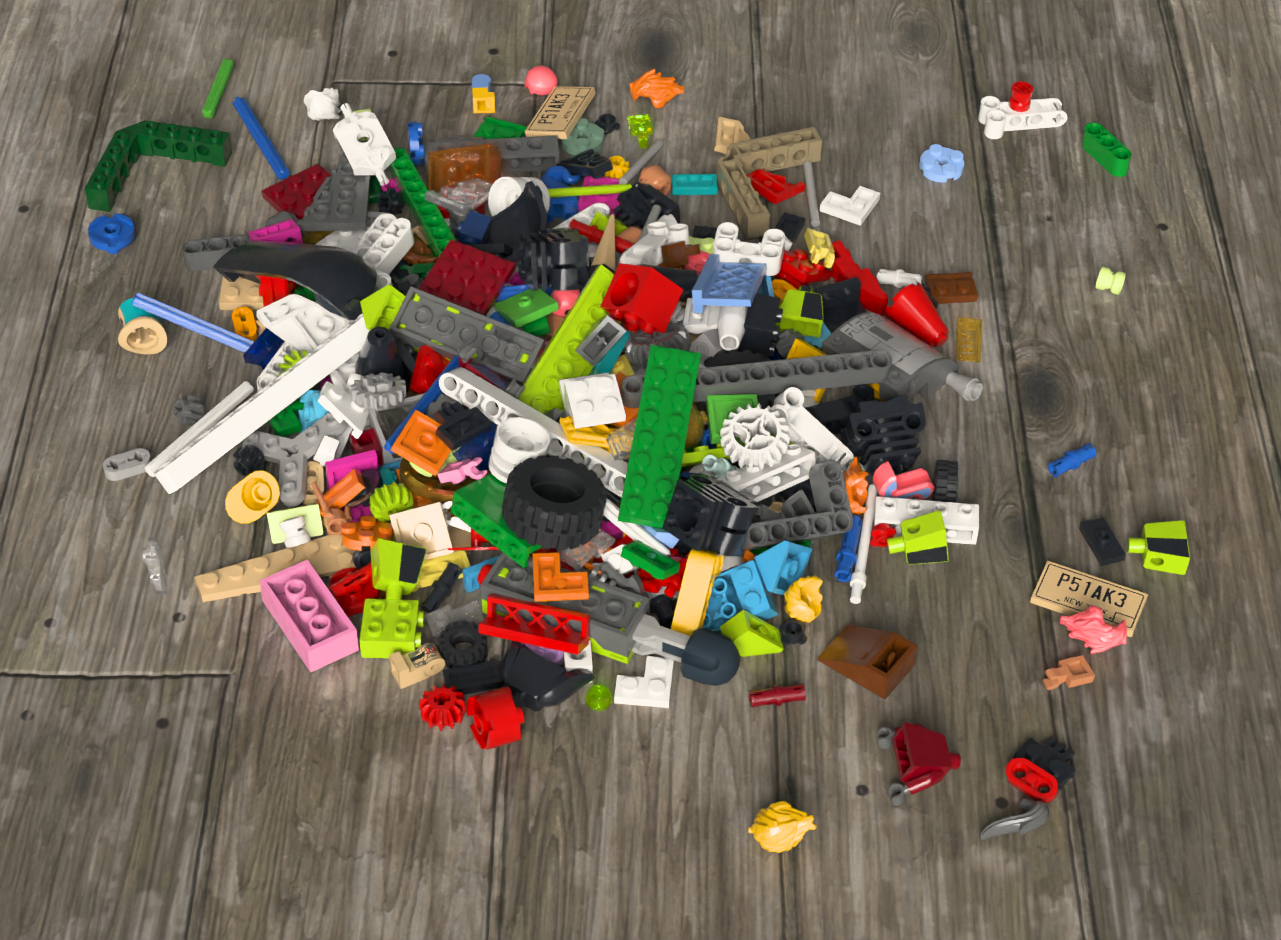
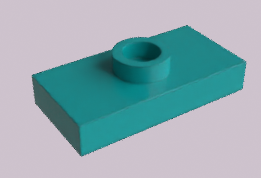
M716 174L672 175V195H717Z

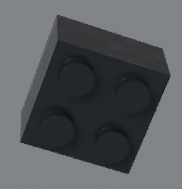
M756 293L751 307H748L744 322L745 334L741 340L739 352L750 350L752 354L760 353L764 355L765 359L769 356H774L776 343L772 342V340L778 339L780 326L776 325V323H781L783 309L779 308L781 298Z

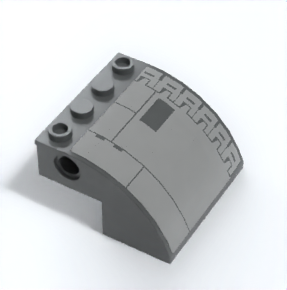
M874 312L861 313L852 317L822 342L823 352L827 355L873 350L888 352L892 357L888 377L884 382L877 383L879 384V397L884 401L908 395V399H910L915 393L928 400L946 383V378L950 372H958V365L953 360Z

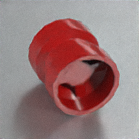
M1024 81L1013 83L1009 107L1017 112L1029 110L1033 86Z

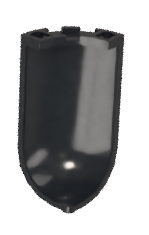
M533 181L527 182L517 200L500 213L491 217V230L485 244L505 243L512 247L513 255L504 259L514 263L521 260V255L518 254L517 242L521 241L520 234H526L530 237V233H535L539 236V231L546 230L547 213L542 199V191L538 185L535 186ZM456 232L453 236L459 242V235ZM401 259L389 276L391 277L393 287L406 296L412 285L409 280L405 282L400 281V278H405L409 275V272H402L400 270V266L408 265L407 261Z
M269 240L249 241L237 248H232L213 266L229 282H235L242 274L283 278L296 282L322 297L348 320H356L362 312L360 301L372 295L377 279L374 265L349 250L333 246Z

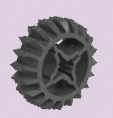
M669 322L664 334L654 332L653 335L638 330L636 334H631L625 343V354L631 366L646 369L651 345L690 351V335L684 325L679 323L672 324L671 322Z

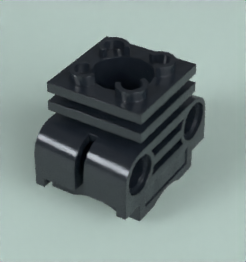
M565 228L539 231V236L535 233H530V237L526 234H520L521 241L517 242L518 254L521 255L522 265L518 266L519 278L533 291L538 290V286L542 290H547V285L557 291L583 289V286L589 280V273L586 267L587 237L580 235L576 229L566 230Z
M908 395L894 397L885 402H859L856 412L848 415L849 421L846 428L840 429L842 443L852 452L854 457L862 456L859 462L864 466L865 471L871 474V477H873L876 469L886 461L889 462L895 473H903L912 467L921 453V448H916L919 443L918 437L926 426V417L922 403L910 404Z
M690 475L689 479L685 480V482L677 480L662 529L696 551H701V549L708 551L710 549L723 556H743L744 551L742 547L746 538V530L749 528L754 512H758L759 507L756 506L757 501L738 492L723 480H714L708 475Z

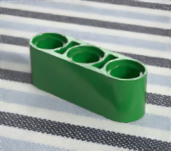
M1088 123L1084 128L1082 148L1111 175L1116 177L1126 176L1132 156L1130 150L1102 125Z

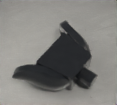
M510 640L503 656L499 673L501 683L504 687L508 686L512 692L515 706L521 709L525 706L535 712L540 711L543 707L556 706L564 702L584 685L595 679L587 669H574L566 672L565 668L524 648L523 643Z

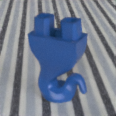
M553 166L546 170V173L541 177V181H543L547 189L567 188L569 186L562 183L575 184L580 180L581 176H572L568 169L562 166ZM577 196L550 198L547 223L554 221V218H563V221H566L578 214Z

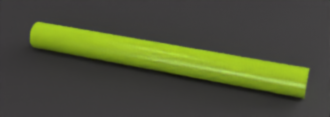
M615 184L548 189L550 198L617 194L632 188V185Z

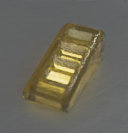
M958 317L956 323V360L980 363L981 319ZM963 332H973L974 334H966ZM962 338L974 339V341L962 340ZM962 345L975 346V348L962 347ZM962 352H972L975 355L962 354Z

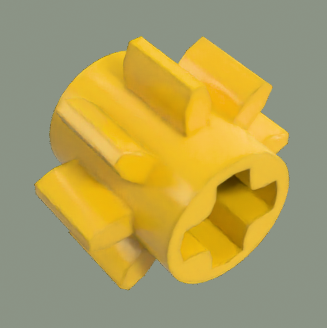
M621 156L610 157L609 160H611L613 169L605 172L606 175L604 177L620 179L630 169L629 161L625 162Z

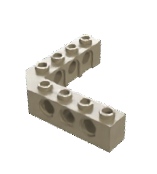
M815 127L731 143L724 157L721 156L717 161V185L747 239L764 236V233L769 230L770 213L766 206L762 205L758 191L753 189L751 179L746 175L758 169L769 172L803 165L807 161L811 163L820 161L822 139Z

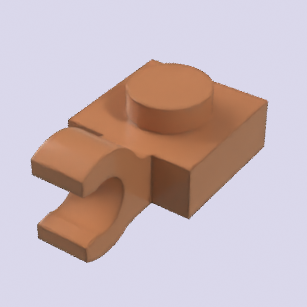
M1081 655L1060 660L1057 668H1050L1045 671L1048 678L1043 679L1042 682L1047 690L1055 689L1063 682L1070 688L1093 682L1095 674L1084 656Z

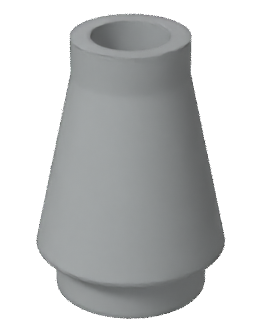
M954 371L950 372L946 378V384L951 386L967 401H975L982 393L983 385L977 378L961 375Z

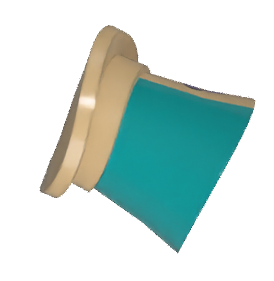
M133 298L124 301L118 310V316L123 325L118 335L120 346L138 354H156L161 352L167 344L166 331L161 324L162 318L133 306Z

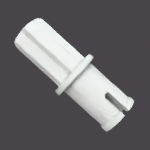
M880 269V272L877 274L878 283L891 284L897 288L912 283L917 286V282L922 284V276L920 274L905 273L902 269L897 271Z

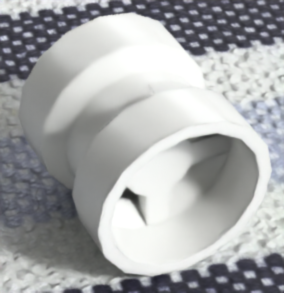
M304 516L279 523L281 531L285 533L284 543L286 548L311 541L309 533L304 529L306 524Z

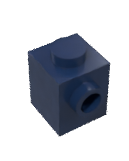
M469 210L465 221H461L457 229L459 242L463 244H485L491 230L492 218Z

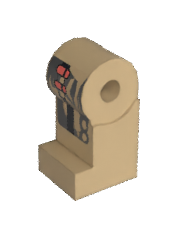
M432 643L424 644L417 650L401 655L400 652L389 655L391 673L401 689L430 678V676L439 673L445 666L442 655Z

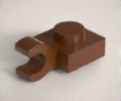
M676 241L661 246L665 267L676 268L689 264L688 256L700 254L699 244L685 245V241Z

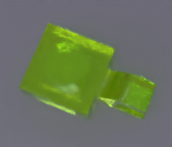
M650 115L628 116V127L631 136H638L640 149L648 148V135L653 134Z

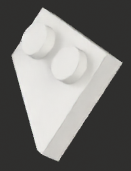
M327 381L322 387L318 402L326 410L330 411L339 423L345 420L354 429L351 434L358 439L366 423L368 408H364V404L357 405L356 401H352L351 394L345 392L340 386L333 385Z

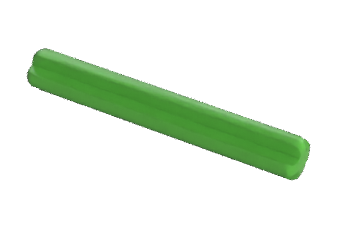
M223 59L202 109V116L204 118L208 117L211 119L215 115L234 67L231 59Z

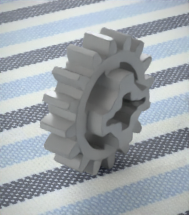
M370 373L367 376H360L361 380H354V384L351 385L352 401H356L357 405L364 404V408L378 409L381 406L384 408H388L391 405L396 406L397 401L403 402V397H406L405 380H401L400 376L393 377L391 373H379L378 375Z

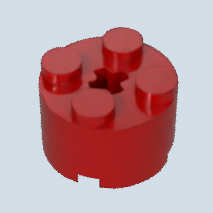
M508 686L468 698L466 707L467 717L473 716L474 724L470 725V729L481 749H493L521 740L520 724L524 723V714L520 707L515 706L512 692Z

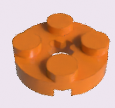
M363 516L361 521L341 525L342 544L353 550L362 551V546H370L371 551L378 538L393 541L394 530L392 524L376 521L374 516Z

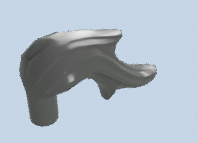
M1023 798L1020 802V808L1027 810V812L1009 817H998V820L990 823L983 829L980 839L986 840L995 836L1016 832L1024 835L1040 828L1048 821L1049 809L1042 801L1035 802L1028 798Z

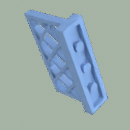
M710 254L692 289L693 313H703L706 305L751 307L766 273V263L720 262L719 254Z

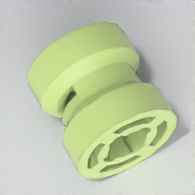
M1103 266L1097 279L1096 289H1110L1111 293L1119 295L1126 273L1118 271L1114 274L1110 268Z

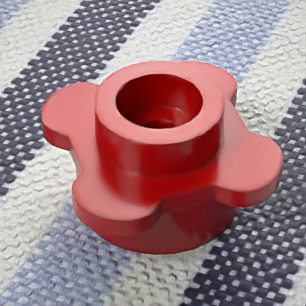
M888 524L874 526L871 531L872 539L870 540V545L873 547H887V539L894 537L896 529Z

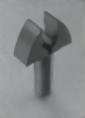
M607 562L600 566L601 572L607 574L608 578L615 580L621 589L630 591L631 587L639 595L645 592L643 583L637 574L632 575L630 578H625Z

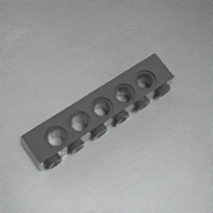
M557 136L424 143L426 177L546 171L550 167L557 166L556 163H559Z

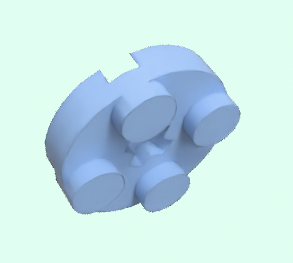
M933 144L929 150H926L921 155L919 168L924 171L923 175L926 178L935 182H947V179L953 177L956 180L963 173V153Z

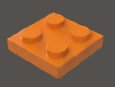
M417 410L414 411L391 448V451L434 476L438 474L451 453L446 444L435 434L437 427L441 426V424Z

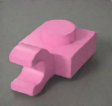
M476 457L473 460L465 459L449 463L437 475L441 483L452 481L453 484L465 480L467 478L466 475L479 480L487 474V470L479 471L476 468L482 461V458Z

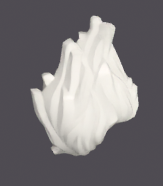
M325 88L323 92L310 90L304 97L308 117L317 121L339 119L340 116L337 114L341 111L338 108L340 105L339 90L333 88Z

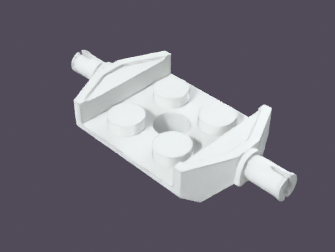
M348 103L345 106L343 104L340 109L345 118L337 122L333 133L351 164L354 175H376L381 186H384L383 182L388 184L389 179L384 170L396 159V155L375 113L369 111L355 113L352 112ZM361 137H368L369 141L366 143H360L358 142V139Z

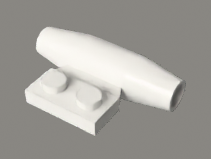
M687 298L683 325L687 332L692 334H700L718 328L720 346L727 351L735 350L745 334L744 322L748 306L706 305L703 313H693V299Z

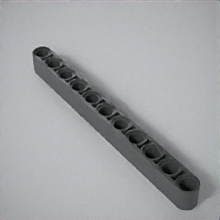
M873 350L698 368L693 402L706 401L707 395H766L782 393L790 387L804 391L884 382L888 377L892 357L886 351ZM645 374L630 375L622 381L621 399L625 407L639 408Z

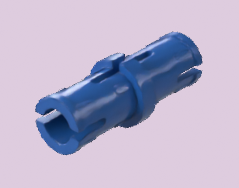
M1087 443L1074 451L1069 450L1065 452L1063 457L1048 464L1049 473L1052 474L1056 471L1052 475L1056 478L1071 469H1078L1079 465L1096 457L1095 447H1091L1092 444Z

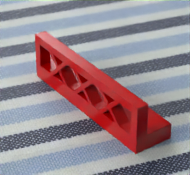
M495 594L488 596L487 617L479 623L480 634L576 655L580 654L589 645V614ZM496 603L503 605L510 614L506 617L496 615ZM520 609L528 610L534 619L531 622L524 621L518 611ZM545 614L552 615L559 625L556 627L549 626L542 617ZM571 619L581 621V633L573 631L567 622Z

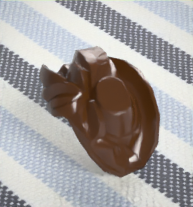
M413 234L414 244L402 259L407 261L408 265L412 263V266L413 264L436 263L438 258L433 255L431 249L416 234Z

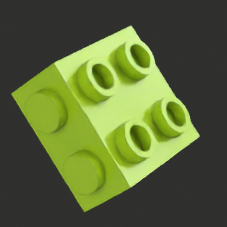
M365 599L360 633L361 658H389L390 654L400 652L401 655H404L422 646V632H419V627H424L425 614L424 611H420L419 600Z

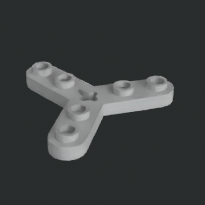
M329 412L294 439L255 431L244 439L242 447L245 445L248 447L255 446L262 451L265 461L280 464L279 499L285 506L295 507L304 500L306 495L308 459L317 452L324 436L336 439L347 429L348 423L345 420L339 423L332 413Z

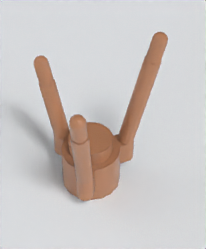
M312 482L311 485L325 513L324 517L320 514L322 524L327 529L329 535L341 534V525L352 521L351 507L345 505L344 512L338 508L329 509L316 482Z

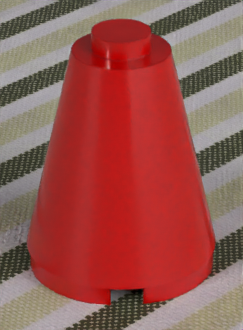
M917 282V286L912 283L904 287L892 298L895 302L890 308L887 305L884 315L889 320L927 345L940 347L948 340L947 335L949 331L924 287L919 282Z

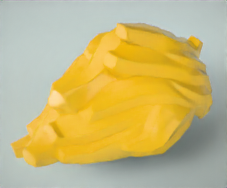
M816 575L800 577L799 580L794 581L784 593V601L786 603L784 604V609L791 618L806 623L818 617L822 612L820 586L823 581Z
M780 801L771 804L767 808L760 809L759 813L756 814L754 824L748 828V832L753 833L755 840L760 843L761 848L769 852L780 853L796 847L803 839L806 831L815 830L817 825L813 823V815H807L806 812L792 808L789 803Z

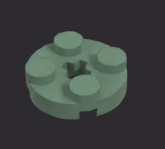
M580 118L567 139H560L561 146L564 151L574 156L589 149H593L594 153L599 152L604 144V130L596 124L588 122L587 119Z

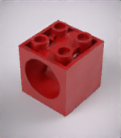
M619 263L600 307L608 312L616 321L623 322L624 328L632 332L641 330L650 335H653L654 332L664 334L683 289L652 267Z

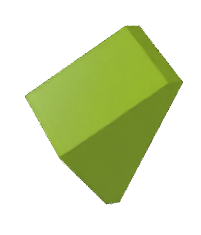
M386 285L360 301L366 328L369 331L375 327H385L389 330L406 296L392 285Z

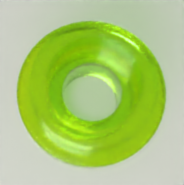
M594 685L587 691L585 703L592 710L603 711L611 706L612 694L606 686Z

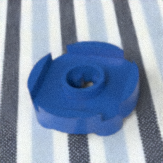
M417 121L408 122L410 158L414 166H421V164H425L424 145L419 144L423 143L422 123H417Z
M114 214V217L109 218L106 215L99 216L88 227L90 244L97 249L107 251L109 254L119 253L122 248L128 246L136 238L132 220L122 214Z

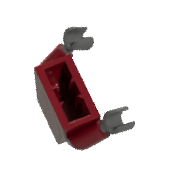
M467 341L457 349L456 352L460 356L458 368L462 367L516 399L526 388L525 385H518L515 382L516 379L508 383L486 365L471 363V357L477 350L474 347L471 348Z
M904 722L902 726L896 727L895 731H891L888 727H881L877 732L879 748L888 749L893 745L900 780L906 783L905 786L898 783L890 785L888 795L899 794L891 799L892 805H901L905 800V794L911 793L913 795L940 783L950 769L957 770L960 766L961 756L959 753L949 752L946 737L941 733L929 730L920 723L910 724Z

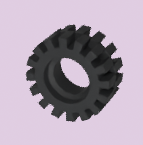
M937 460L933 482L935 487L933 501L956 503L958 461Z
M458 621L453 622L454 627L447 625L445 627L446 631H441L438 640L439 652L447 664V668L483 663L484 659H487V635L479 633V626L476 628V623L471 622L470 625H467V621H463V625H459ZM463 642L474 645L466 650H458L453 647Z

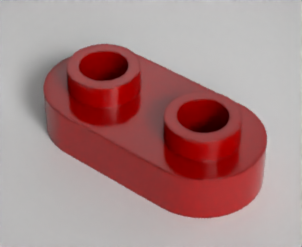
M1015 758L1007 764L1006 778L1013 787L1035 801L1049 803L1056 798L1058 783L1054 776L1025 758ZM1018 772L1025 773L1023 778H1017L1015 775ZM1041 787H1047L1049 791L1046 793H1041L1039 789Z

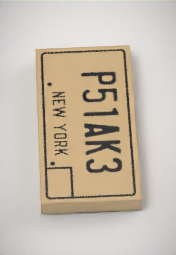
M555 86L525 130L526 137L557 136L558 139H567L595 96V88Z
M1047 561L1032 594L1030 603L1068 616L1083 612L1090 605L1098 606L1102 609L1103 619L1106 624L1118 626V624L1125 620L1127 636L1132 637L1147 601L1148 594Z

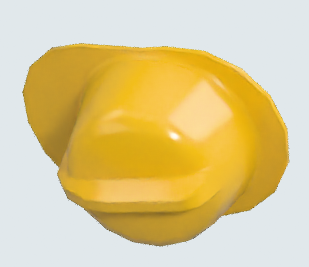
M255 471L249 474L228 492L225 500L228 515L234 521L241 524L251 523L259 519L278 502L280 496L278 481L266 471Z

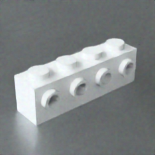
M790 444L787 446L786 454H782L780 462L773 460L772 467L764 464V468L761 471L758 465L750 470L749 465L746 464L738 470L728 471L724 476L716 480H723L738 492L758 502L809 479L810 468L816 465L815 452L799 444Z
M876 496L873 527L878 524H888L896 529L894 537L901 536L900 523L902 521L941 510L947 542L976 545L979 530V505Z

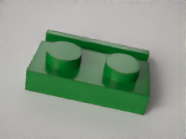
M486 116L485 122H482L474 137H483V139L520 138L526 135L525 130L527 126Z

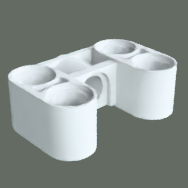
M725 222L717 228L713 254H719L720 262L766 263L767 270L765 275L773 276L778 274L781 269L785 234L779 229H769L764 233L762 243L741 242L738 240L737 225Z

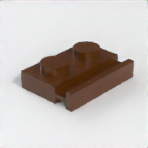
M972 272L928 274L925 277V284L929 287L930 294L938 304L977 302L978 293L974 279H972Z

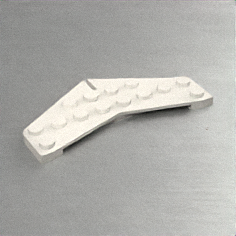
M297 294L288 295L256 311L257 318L266 328L299 352L305 350L307 354L352 321L333 314L318 303ZM361 350L329 374L333 385L340 386L345 392L348 390L346 385L351 373H355V364ZM369 413L363 431L370 429Z

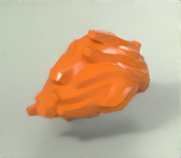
M654 68L645 72L629 85L633 101H636L639 96L649 97L653 106L659 109L664 108L666 103L677 94L684 93V85L679 86L677 82H674V77H661V73L658 72L656 74Z
M854 457L847 470L843 471L852 515H860L867 511V508L862 506L868 496L866 488L868 487V482L865 476L869 473L862 470L857 457Z

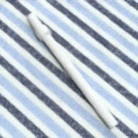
M874 484L868 486V496L865 504L867 511L863 517L855 572L852 573L850 586L852 587L850 601L854 604L860 603L862 589L866 586L867 576L865 575L874 519L875 501L878 494Z

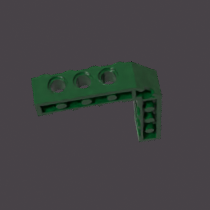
M145 120L115 131L85 186L88 208L111 212L118 192L122 191V185L126 177L130 176V170L133 164L137 163L140 155L151 157L155 155L169 157L172 160L176 158L190 160L194 163L197 161L226 167L232 155L230 133Z

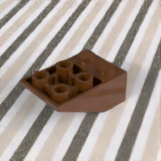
M847 625L820 654L817 660L885 700L915 666L918 645L895 632Z

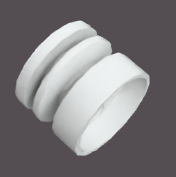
M501 177L494 182L489 192L488 206L492 216H495L509 207L519 198L525 184L529 181H533L535 186L538 185L541 189L546 213H548L550 206L548 189L543 181L536 177Z
M513 417L501 421L496 429L494 446L489 458V469L492 475L498 480L507 483L509 473L519 463H523V461L529 458L536 459L538 456L543 455L546 457L550 444V435L547 429L540 423L528 418Z

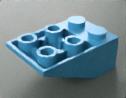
M754 560L715 577L703 628L722 634L720 626L743 609L763 621L779 615L772 593L767 591Z

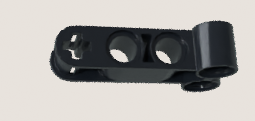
M866 384L857 385L853 388L852 396L806 407L805 409L835 435L840 433V429L846 428L849 421L848 415L856 412L859 402L874 401V389Z

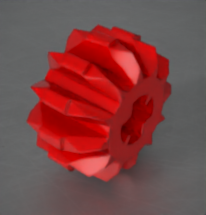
M444 683L442 688H437L433 685L431 691H424L423 699H420L419 710L421 711L423 722H428L430 729L438 726L440 731H442L445 726H448L453 730L454 723L462 722L463 715L466 712V704L462 692H458L455 686L448 689Z

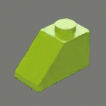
M744 609L720 626L722 635H725L734 642L739 655L742 657L780 653L784 650L779 629Z

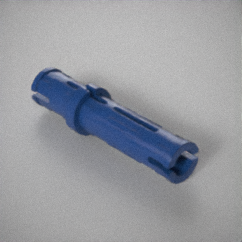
M852 515V529L843 534L841 549L837 552L836 556L838 563L835 578L837 577V580L840 582L850 581L853 565L857 562L856 549L863 521L856 515Z

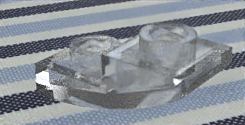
M599 528L598 534L582 546L580 544L578 548L571 550L570 548H565L557 553L560 554L561 560L579 571L593 556L598 559L615 542V538Z
M148 537L147 548L142 550V562L147 564L150 583L155 585L156 594H167L168 584L163 555L154 537Z
M477 600L454 610L451 609L449 604L425 615L434 638L440 637L441 631H446L445 627L447 625L454 627L453 622L458 621L459 625H463V621H467V625L474 622L477 628L479 623L485 618Z

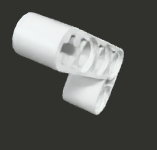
M398 218L391 222L363 256V258L374 265L377 272L373 293L386 285H392L391 277L389 276L390 272L414 244L411 223L407 219Z

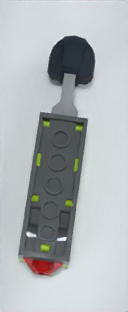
M410 287L390 327L394 341L400 339L404 346L409 344L416 352L419 351L420 347L427 345L449 361L454 356H459L456 352L457 349L467 341L471 348L474 347L477 350L471 357V363L488 366L508 383L516 379L515 382L520 386L523 385L546 348L544 339L414 287ZM314 293L315 299L320 306L333 314L345 318L332 305Z
M503 552L495 564H486L479 571L477 581L481 588L482 612L487 614V600L490 594L590 615L589 640L592 652L626 664L629 663L634 653L642 656L655 653L680 662L683 677L706 685L719 686L728 683L737 674L741 659L737 647L730 638L705 628L694 630L691 636L662 627L655 617L650 616V598L588 577L589 599L534 602L533 558L529 557L527 567L523 568ZM560 567V573L572 572ZM496 603V615L506 617L510 614L503 605ZM520 609L518 611L524 621L531 622L534 619L528 610ZM545 614L542 617L549 626L556 627L559 625L552 615ZM571 619L567 622L573 631L581 633V621Z

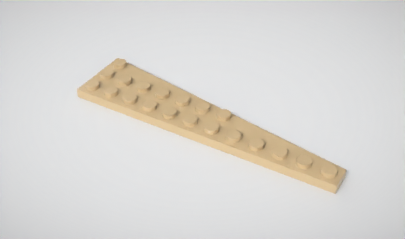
M448 525L454 548L471 547V532ZM394 533L393 541H394V542H397L396 537H395V533ZM332 534L198 575L194 579L202 601H212L239 596L245 593L261 592L259 580L305 560L310 562L319 577L329 576L330 579L333 574L342 569L356 568L352 560L355 550L347 548L342 544L341 534ZM490 542L481 543V547H495Z

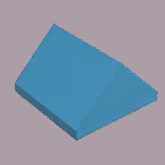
M783 541L754 557L767 591L784 595L785 591L794 581L803 577L812 548Z

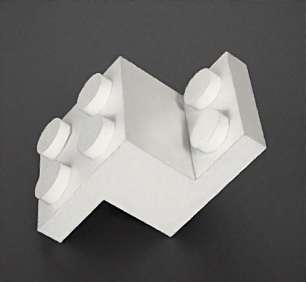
M602 373L559 380V388L566 416L572 417L575 429L626 420L615 374Z

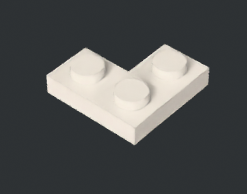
M859 186L851 198L830 191L820 204V211L861 226L880 200V193Z
M647 656L644 677L617 675L614 703L669 708L674 660L665 657Z

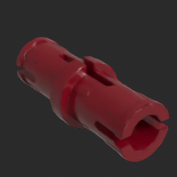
M803 683L781 687L777 684L773 685V688L749 690L748 693L751 708L773 704L777 707L782 706V703L806 700Z

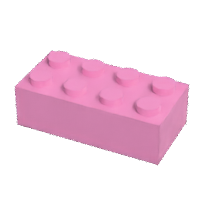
M308 560L259 580L263 603L310 673L359 651L356 628Z

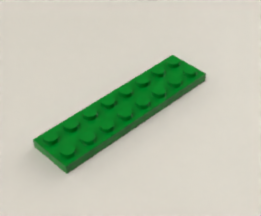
M655 345L650 347L618 515V521L661 529L663 527L677 480H679L701 353Z

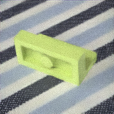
M317 503L266 513L271 540L274 544L284 542L285 533L281 531L279 523L299 516H304L306 522L304 529L309 533L310 537L323 535L320 510Z

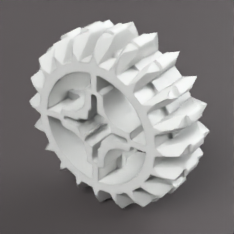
M748 403L746 410L738 407L737 414L730 412L729 420H724L723 428L720 431V436L722 437L721 446L724 448V454L730 456L732 463L739 461L740 468L747 464L749 469L752 470L754 466L758 465L762 471L764 464L772 467L773 460L780 462L782 454H786L787 446L790 443L789 428L786 426L785 418H780L778 411L771 413L770 406L761 409L759 403L756 408H752ZM765 426L774 433L776 438L770 436V433L765 431ZM735 436L745 443V448L735 440Z

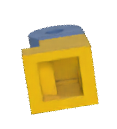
M485 74L475 75L472 78L473 113H495L494 92H491L490 77Z

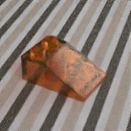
M491 144L429 152V193L432 197H440L444 185L482 194L486 197L489 196L494 182L501 178V151Z

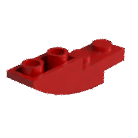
M841 240L832 242L835 258L831 277L835 283L858 277L861 282L859 301L865 309L884 316L886 305H888V296L880 288L876 276H873L868 268L860 270L859 265L851 258L849 249L844 247Z

